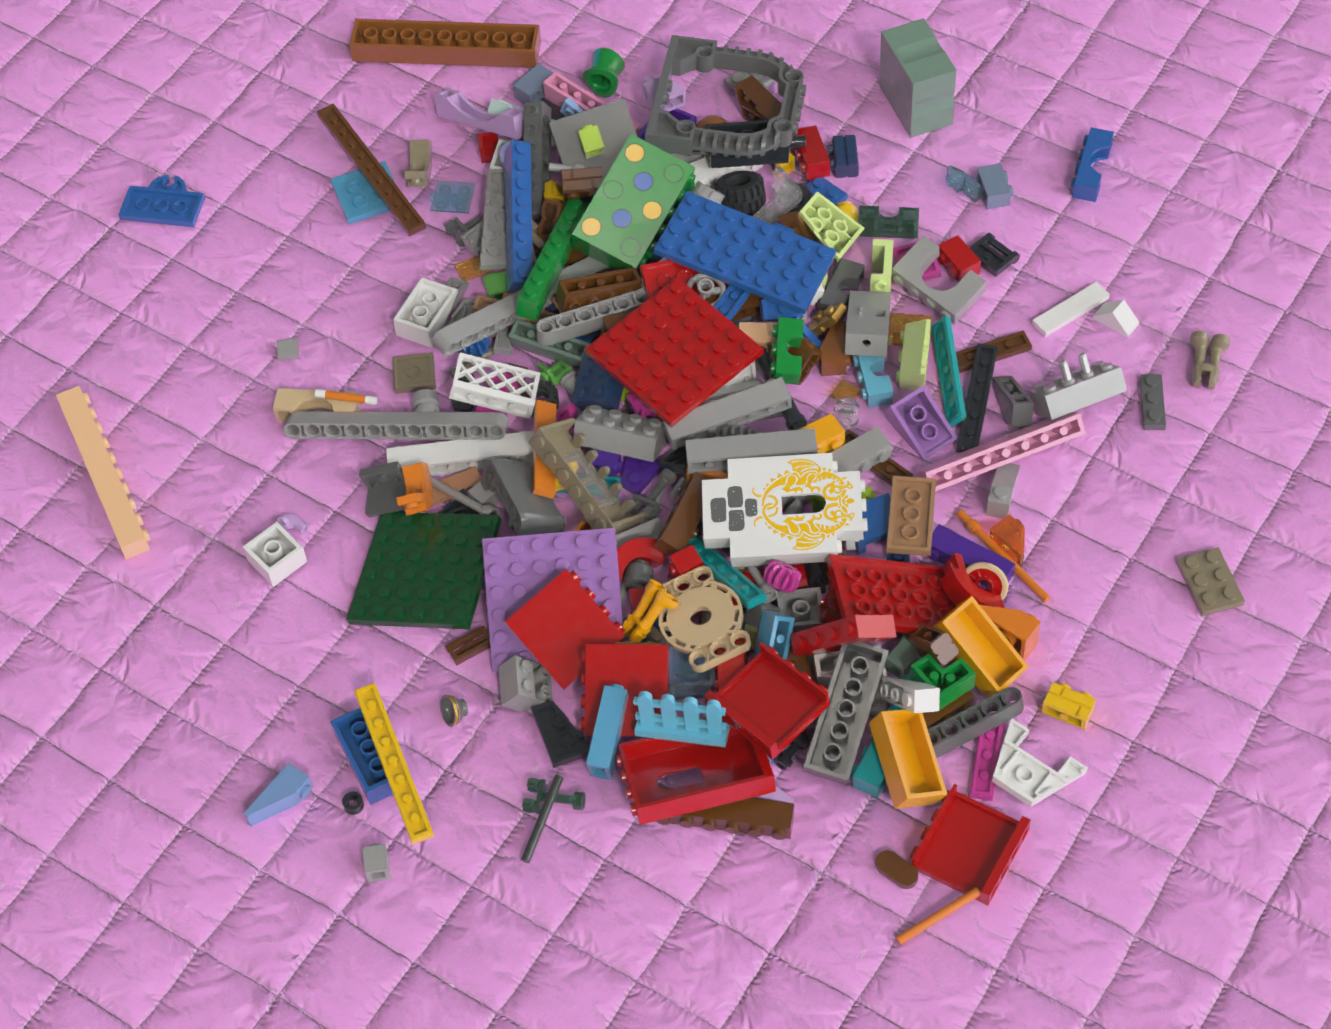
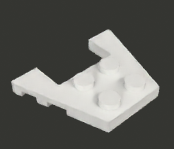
M1011 719L992 782L1032 807L1085 775L1088 767L1071 756L1061 769L1056 772L1019 748L1018 746L1028 735L1029 729Z

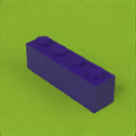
M940 524L933 531L931 556H928L931 560L945 564L954 553L962 555L966 568L974 563L986 562L1001 569L1008 583L1014 576L1015 563ZM981 580L978 582L987 589L990 588V584L987 581Z

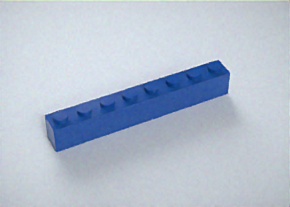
M511 140L505 151L507 293H516L522 290L533 269L531 143Z

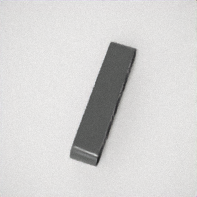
M1008 687L928 729L931 742L935 743L932 746L936 758L1020 715L1024 710L1021 691L1015 687Z

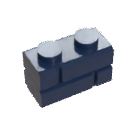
M833 136L832 144H829V156H833V159H830L831 171H835L836 178H845L846 176L857 177L859 175L856 136Z

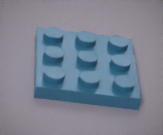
M386 161L381 162V166L394 181ZM359 170L330 179L348 224L389 212V209Z

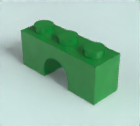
M778 317L777 324H773L772 337H775V343H772L771 356H774V362H771L770 374H773L775 379L782 377L785 384L798 385L801 377L802 357L791 355L786 349L789 347L800 348L803 339L804 319Z

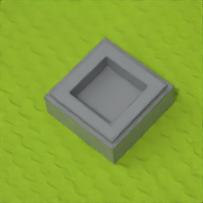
M297 338L277 341L279 361L299 358Z

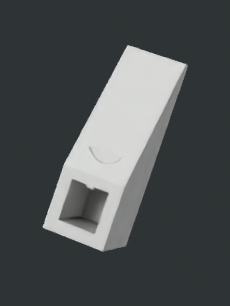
M882 677V684L880 685L882 700L913 713L939 711L940 688L928 683Z

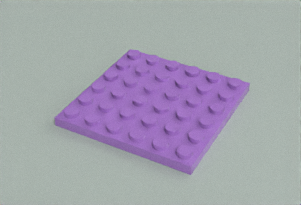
M615 528L482 539L492 672H499L498 667L515 655L541 664L505 621L565 569L569 572L574 570L582 579L579 584L584 589L589 587L596 597L593 600L597 605L603 604L611 613L608 616L613 623L618 621L623 626Z

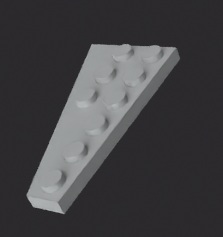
M489 169L487 172L479 270L506 269L505 169ZM532 246V258L534 267L537 258Z

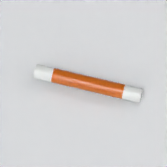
M320 389L315 391V397L371 405L377 404V397Z

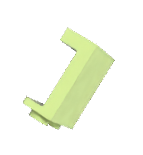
M873 239L872 271L883 272V274H871L870 292H891L893 240Z

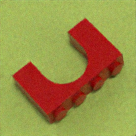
M854 615L790 634L794 656H813L840 651L842 645L882 642L897 637L893 615Z

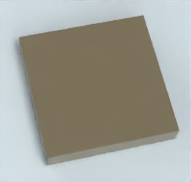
M433 352L392 357L395 394L415 392L422 389H436Z

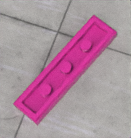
M1004 723L978 737L969 798L993 801L995 783L992 782V778L999 759Z

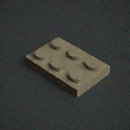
M1219 547L1177 558L1176 563L1202 617L1244 605L1245 600Z

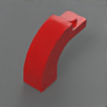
M647 537L636 538L617 548L620 581L627 564L634 560L647 561L653 568L663 564L666 554L653 547L656 539Z
M954 553L943 566L945 576L941 579L940 583L946 595L956 606L973 596L979 605L1004 608L1001 595L981 589L970 579L961 554Z

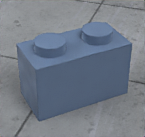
M537 64L513 84L515 99L523 104L541 101L545 97L543 82L553 72L541 64Z
M1001 163L977 167L976 181L986 209L1009 206L1010 199L1013 197V188L1011 185H1008L1006 170L1003 171Z

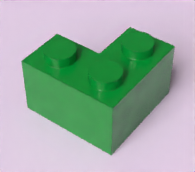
M927 654L911 665V681L928 683L940 688L939 711L975 687L976 673L962 658L943 669L930 654Z

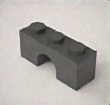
M842 258L839 265H835L832 272L833 277L831 280L828 279L825 285V293L821 299H818L817 306H820V309L823 311L830 305L835 306L843 303L847 308L842 315L843 321L848 312L850 294L842 291H858L864 279L865 265Z

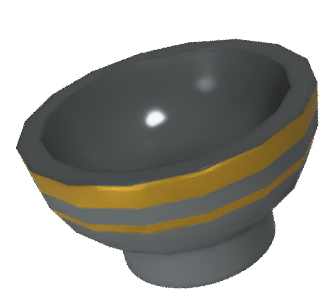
M453 695L442 696L440 702L442 717L449 727H453L460 723L464 716H467V703L464 699H458Z

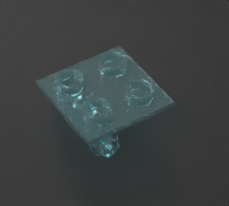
M437 180L435 192L430 194V201H432L430 211L469 214L475 183Z

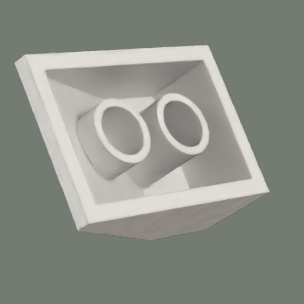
M421 278L393 319L396 336L432 348V337L438 330L444 327L458 289Z

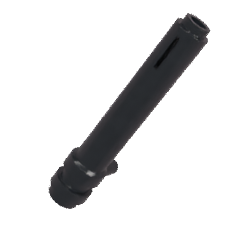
M764 348V354L755 360V364L765 382L773 378V374H770V365L773 360L766 348ZM792 398V408L781 411L788 431L798 430L807 425L805 416L800 413Z

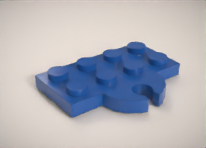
M164 175L152 181L149 187L129 186L118 215L120 220L194 228L205 196L204 193L188 192L184 181L176 175L174 177L175 183L171 186H166L170 183L169 175Z

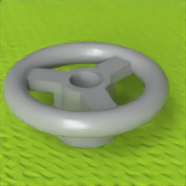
M702 273L694 275L687 283L691 289L694 283H696L699 295L703 299L714 294H720L719 298L711 303L713 307L726 291L724 282ZM713 281H715L719 287H714Z

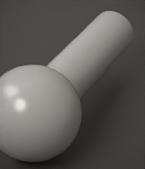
M550 162L548 164V170L562 172L565 169L586 168L579 162L573 165Z

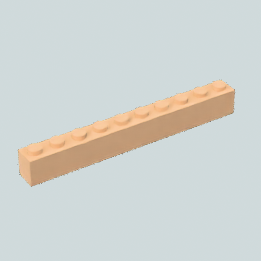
M80 386L56 394L125 559L150 550L147 542L151 539L146 528L142 530L140 527L144 525L140 514H135L133 511L137 507L133 498L127 497L130 491L126 482L121 483L120 481L124 477L119 466L115 468L113 465L117 461L113 452L108 453L107 451L111 447L106 436L101 437L100 435L104 431L100 422L95 423L94 421L97 415L93 406L88 407L91 401L87 392L82 393Z

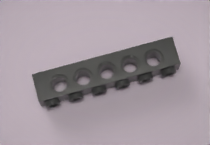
M543 101L524 103V142L531 143L532 220L534 222H540L543 219L541 210L545 201L543 195L545 192V182L551 180V171L548 170L549 162L551 163V130L549 122H551V108Z

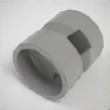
M431 389L416 391L412 395L413 412H440L438 393Z

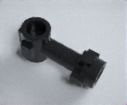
M801 732L791 742L792 744L784 754L779 753L776 756L775 764L778 768L786 770L787 767H791L793 764L791 758L799 749L805 751L809 746L811 740L808 738V735Z

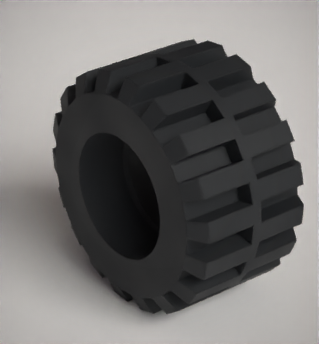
M735 171L718 178L714 184L715 190L725 196L721 202L724 206L748 214L765 205L763 176L754 171Z

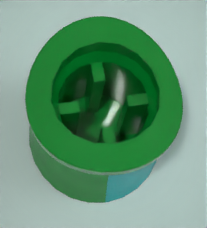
M599 48L593 52L591 68L584 71L582 75L583 80L596 95L603 98L610 97L617 90L618 75L624 70L625 63L622 57L614 50Z

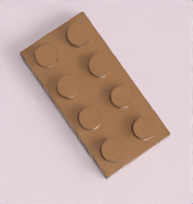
M893 476L886 553L931 556L936 479Z

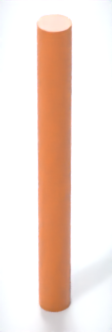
M977 887L973 888L896 936L897 942L902 945L981 896L980 891Z

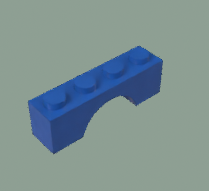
M1091 127L1089 135L1085 134L1083 141L1085 149L1080 150L1079 160L1081 163L1076 164L1074 173L1077 177L1072 178L1070 189H1073V198L1096 202L1102 174L1095 171L1091 165L1099 160L1109 158L1114 131Z

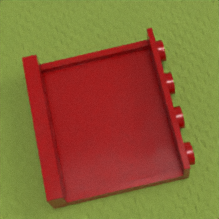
M567 569L505 621L563 690L581 676L582 672H585V662H582L581 654L582 649H586V644H615V642H620L625 638L622 633L626 631L618 621L613 623L608 616L611 613L603 604L597 605L593 600L596 596L589 587L584 589L579 584L582 579L574 570L569 572Z
M761 642L759 644L760 653L716 694L709 690L704 695L706 705L707 701L711 699L719 701L721 707L726 708L725 716H722V720L773 760L830 705L829 692L823 685H817L813 682L806 672L797 670L790 660H784L780 657L773 647H767Z
M586 644V649H582L581 654L582 662H585V672L581 673V685H585V694H581V708H585V717H581L580 721L581 731H584L585 736H593L604 685L611 686V684L623 686L629 696L621 736H635L634 730L637 723L635 715L636 711L639 712L638 705L633 704L634 697H638L641 691L651 693L653 699L661 700L663 694H668L669 645ZM654 707V713L661 714V708Z
M954 783L950 791L946 790L947 795L941 800L943 803L941 808L935 809L931 817L932 824L929 828H924L920 837L922 841L919 847L914 846L910 859H912V865L919 873L958 892L965 894L977 887L981 896L975 900L989 906L1029 832L1031 819L1022 816L1020 821L1007 816L957 792V784Z

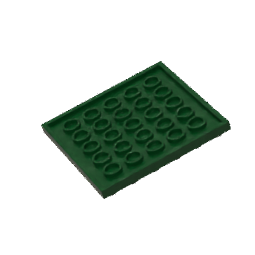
M403 512L380 515L346 618L348 624L470 630L485 579L482 539L497 538L502 520L500 516L416 513L406 516V513Z

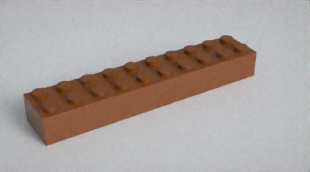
M355 18L349 47L352 61L534 68L538 63L541 34L539 25Z

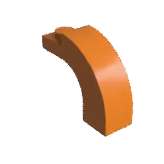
M419 462L402 467L406 495L396 497L398 506L405 507L406 516L430 510L433 501V490L428 463Z

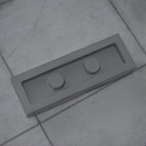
M1141 374L1140 390L1144 430H1165L1166 417L1162 374Z

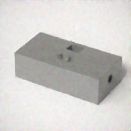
M850 291L845 355L887 357L891 292Z

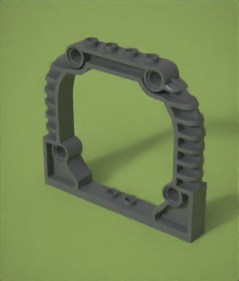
M672 35L647 125L645 141L667 153L692 156L693 150H699L701 154H704L706 151L712 152V155L722 153L724 157L735 155V158H740V156L752 158L753 155L757 154L764 156L767 151L773 148L775 151L779 147H787L791 145L793 135L798 133L799 123L797 122H800L801 110L799 109H803L807 86L803 85L804 74L800 70L794 69L791 64L789 66L784 62L783 57H775L773 52L767 54L763 53L761 49L755 52L751 51V48L740 50L739 46L732 49L728 48V45L717 47V40ZM713 68L768 76L778 83V93L783 97L780 115L770 119L765 130L755 133H734L698 128L694 122L690 120L679 121L663 109L665 104L668 105L669 103L668 92L672 91V75L681 76L694 70L707 73L712 71Z

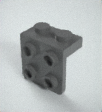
M398 461L360 470L359 477L368 488L365 511L368 517L405 509V507L398 506L396 497L406 495L402 466Z

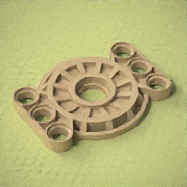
M700 566L662 584L666 587L667 593L680 601V605L676 609L665 608L659 614L661 633L670 646L678 651L690 654L689 663L693 671L697 673L705 672L749 650L751 647L749 634L744 630H740L743 622V607L740 599L731 588L714 581L712 570L709 567ZM701 574L709 575L708 579L704 581L698 580V577ZM683 583L689 584L686 590L678 589V586ZM732 597L736 600L738 605H733L731 600ZM699 611H709L712 614L710 620L702 625L692 623L690 618ZM665 613L667 614V616H666L667 622H663V618H664V614H665ZM664 630L670 632V638L667 636ZM738 638L746 639L743 645L734 644ZM717 648L726 649L722 655L714 654ZM699 657L705 658L703 664H694L695 659Z

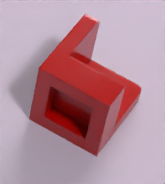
M493 132L479 133L478 141L481 162L491 163L499 141L498 134Z

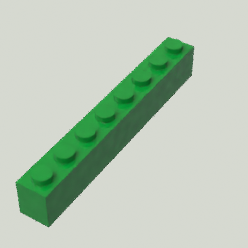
M578 199L568 200L517 298V316L537 321L573 250L572 233L589 205L588 202Z

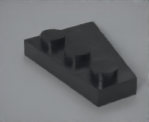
M553 701L531 708L553 768L588 757L591 744L569 722L568 717Z

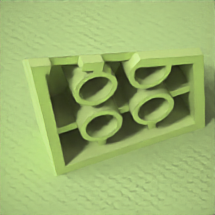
M818 191L799 212L816 239L822 245L837 250L834 258L836 263L839 262L865 229Z
M930 319L906 323L905 330H901L900 342L903 343V350H899L898 362L901 363V367L896 372V382L899 383V389L915 391L925 386L931 333Z

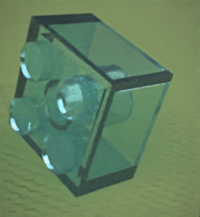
M669 648L670 695L674 696L675 700H684L686 697L704 698V695L709 690L716 694L714 667L705 672L697 673L691 669L689 663L690 654L683 653L675 648ZM699 657L695 659L694 664H703L705 658Z

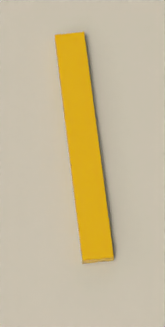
M376 683L354 690L412 845L434 837Z

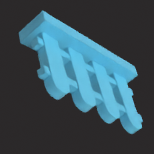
M641 691L638 697H634L633 704L638 705L639 712L636 711L635 715L637 720L634 730L635 736L726 747L730 726L722 722V716H725L726 708H722L719 701L711 699L707 701V705H698L697 699L686 697L684 702L681 703L675 702L674 696L670 694H663L661 700L653 699L652 694L647 691ZM654 707L661 708V714H655ZM676 710L683 711L684 717H677ZM699 713L706 714L707 720H701Z

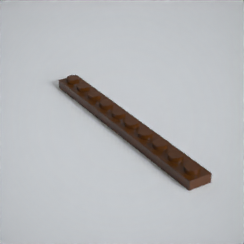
M334 103L318 110L317 115L408 236L410 237L426 229L424 220Z

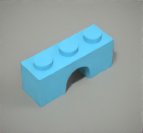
M853 355L854 368L858 367L859 370L857 371L858 384L862 383L863 386L861 388L862 400H866L868 408L893 404V389L889 375H874V373L884 371L885 358L882 356Z

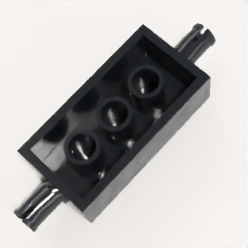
M769 120L706 124V129L734 133H755L765 130ZM805 135L793 136L791 145L779 147L775 151L773 148L767 151L764 156L757 154L753 155L752 158H748V156L735 158V155L724 157L722 153L712 155V152L706 151L704 154L709 158L710 168L788 163L790 148H805L806 137ZM693 150L692 155L701 154L699 150Z

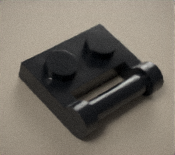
M990 232L970 247L981 260V267L995 277L1011 264L1017 263L1021 256L1018 252L1011 251L996 240L995 236Z

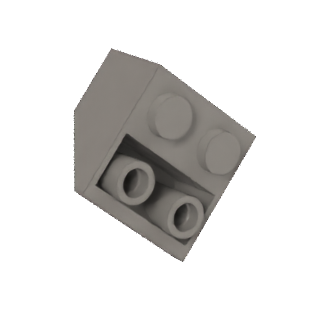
M515 655L498 667L501 706L520 712L528 711L532 707L553 701L551 675L542 664Z

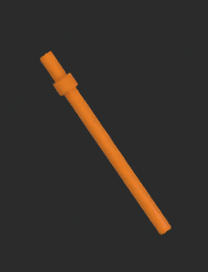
M963 509L957 512L956 516L966 525V529L971 534H975L994 553L1015 563L1014 573L1044 603L1049 601L1051 597L981 528L982 525L976 519H972Z

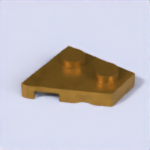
M843 303L835 306L830 305L823 311L821 309L813 315V321L808 328L813 333L820 335L826 329L836 324L847 308Z

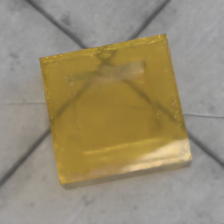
M842 380L831 393V398L842 404L845 401L853 402L860 394V388Z

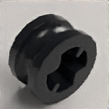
M352 791L344 795L342 804L346 813L350 815L359 814L364 808L361 794ZM351 800H353L354 802L357 801V805L353 806L351 804L350 807L349 802Z

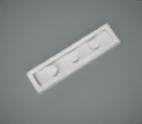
M1095 282L1033 319L1032 325L1044 337H1047L1108 300L1110 294L1099 283Z

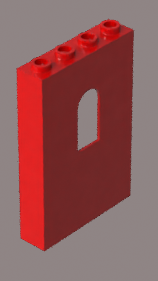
M731 727L726 747L648 737L617 744L619 754H615L618 768H623V770H620L622 783H627L628 785L625 786L626 796L628 800L632 799L633 801L629 803L632 816H637L639 825L776 792L775 777L767 755ZM696 767L700 768L704 780L703 782L670 790H664L657 786V780L663 775Z

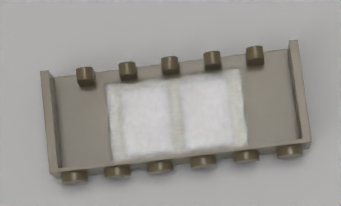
M574 418L545 425L537 429L528 441L529 445L544 465L549 467L582 511L583 517L593 530L615 528L617 535L641 524L647 514L643 512L631 516L629 512L635 505L634 500L628 499L622 504L617 498V495L622 490V484L617 482L609 487L604 481L610 473V468L604 466L597 471L592 465L598 456L597 451L591 450L585 455L580 449L586 440L585 435L578 434L573 439L568 433V430L576 421Z

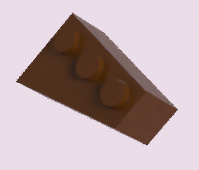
M753 75L733 86L742 117L745 120H770L780 115L782 103Z

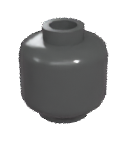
M634 560L626 567L625 586L629 589L646 587L648 581L653 579V568L647 561Z

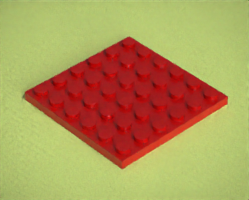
M676 277L586 347L585 352L672 428L764 354V348Z

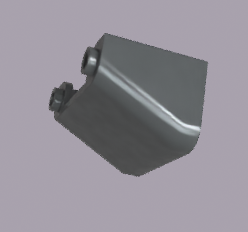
M500 458L487 460L481 484L485 491L497 492L510 516L508 525L510 528H514L515 536L563 532L566 521L564 516L560 514L553 499L532 494L533 464Z

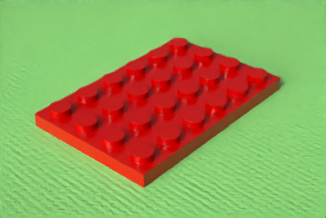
M829 554L827 558L842 619L854 615H893L896 632L912 634L922 625L926 624L933 627L956 607L946 595L940 583L941 579L945 576L942 566Z

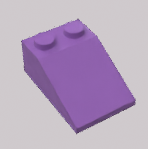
M925 386L915 390L884 411L894 429L922 460L927 459L958 439Z

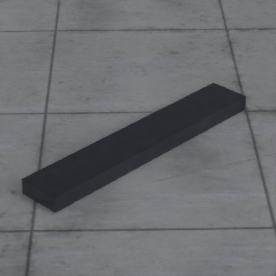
M977 344L965 403L966 418L961 423L956 452L961 453L979 446L998 351L996 346Z

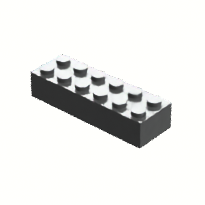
M863 642L842 645L828 688L830 705L819 716L804 763L803 772L848 786L889 650Z

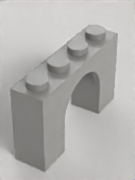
M923 235L892 268V279L897 285L908 289V292L913 297H918L924 301V304L929 309H935L941 317H950L951 322L956 324L986 291L987 281L970 270L951 289L935 290L930 288L923 281L922 275L939 257V246Z

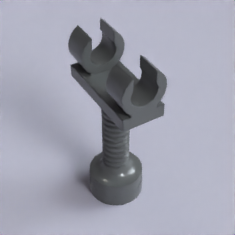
M483 214L466 224H463L458 217H455L454 220H450L444 225L446 232L449 235H453L459 230L460 233L455 236L456 243L460 247H464L465 245L460 235L481 222Z
M664 468L659 474L660 481L647 498L634 494L633 500L635 505L629 513L637 515L641 508L644 507L643 512L647 514L645 519H655L658 513L662 511L655 500L667 485L672 486L677 480L676 474L670 469Z

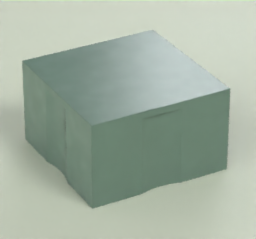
M922 18L881 31L879 86L909 137L913 138L952 125L957 70L940 46L926 20Z

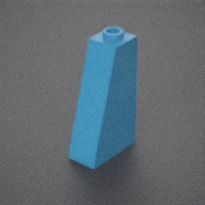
M604 685L586 762L589 775L592 777L607 780L613 779L616 764L615 754H618L617 744L620 743L629 697L627 690L621 685Z

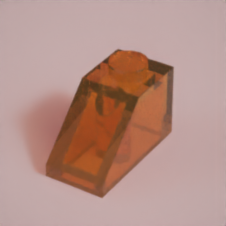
M1009 514L990 529V537L1021 567L1024 560L1025 527L1019 519H1015Z

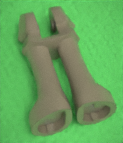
M1195 331L1190 336V343L1195 349V363L1191 374L1194 387L1199 388L1202 379L1201 375L1209 376L1207 389H1214L1219 381L1220 357L1229 348L1230 338L1225 334H1216L1212 337L1209 364L1205 363L1209 335L1204 331Z

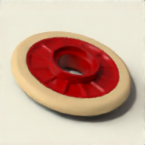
M978 562L966 568L968 576L978 587V582L985 580L990 584V588L983 590L1001 595L1002 600L1006 597L1008 581L1003 571L991 563Z

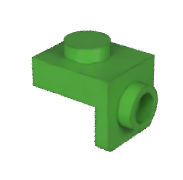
M559 360L550 368L541 363L537 365L541 380L544 383L549 381L550 384L553 383L555 386L560 383L567 373L573 371L571 366L562 360Z

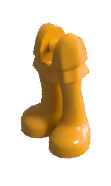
M650 579L637 608L632 614H628L627 620L624 621L622 627L626 631L622 634L625 637H629V641L640 643L651 632V627L658 615L665 608L676 609L680 605V601L667 593L666 587L661 583ZM650 606V608H649L647 614H646L645 617L642 619V617H643V615L645 614L646 610H647L648 607Z

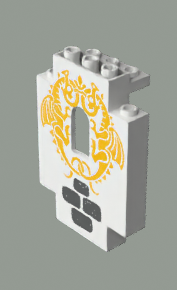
M832 453L727 459L728 479L702 480L703 540L705 549L730 547L732 567L768 565L771 560H779L787 564L827 562L829 554L838 555V553H842V541H846L847 550H855V542L864 540L863 532L868 531L867 518H862V512H866V498L861 499V492H865V479H860V471L838 472L837 461H833ZM819 495L826 501L824 509L817 513L782 515V497Z

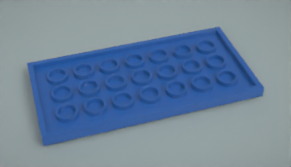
M687 191L657 242L653 254L805 315L836 256L837 250Z

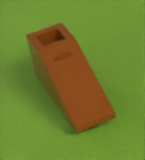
M842 316L836 324L831 326L820 346V350L823 352L820 358L821 376L846 375V366H850V355H845L846 337L844 338V334L846 333V321H842Z

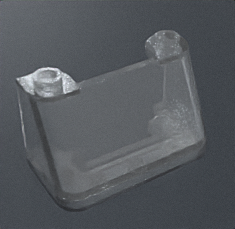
M780 165L772 172L775 178V182L771 186L774 197L752 216L772 225L779 222V215L789 213L801 202L803 197L801 188Z

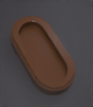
M885 850L877 855L876 869L883 876L903 889L913 888L917 884L918 871L913 865L893 851Z

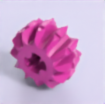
M771 560L764 570L763 579L773 588L786 593H794L800 584L802 574L797 568L785 562Z

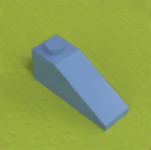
M288 763L243 813L247 824L253 826L299 804L302 799L307 798L311 793L313 785L310 777Z

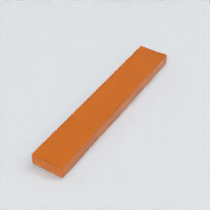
M536 399L534 406V433L539 427L556 423V404ZM533 450L532 494L553 499L555 496L556 477Z

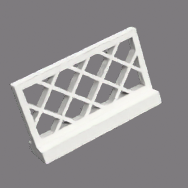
M459 353L449 399L530 419L535 406L540 373ZM462 361L470 362L473 367L466 369ZM490 367L494 372L486 374L482 368ZM478 371L482 377L475 380L470 373ZM510 372L514 377L507 380L502 373ZM463 376H466L470 382L467 383L459 381L458 379ZM498 376L502 382L495 385L490 378ZM529 377L535 380L527 385L522 378ZM486 381L490 388L480 386L479 383ZM518 381L522 387L515 390L511 383ZM506 386L510 393L500 391L499 389ZM526 391L531 398L523 397L519 394Z

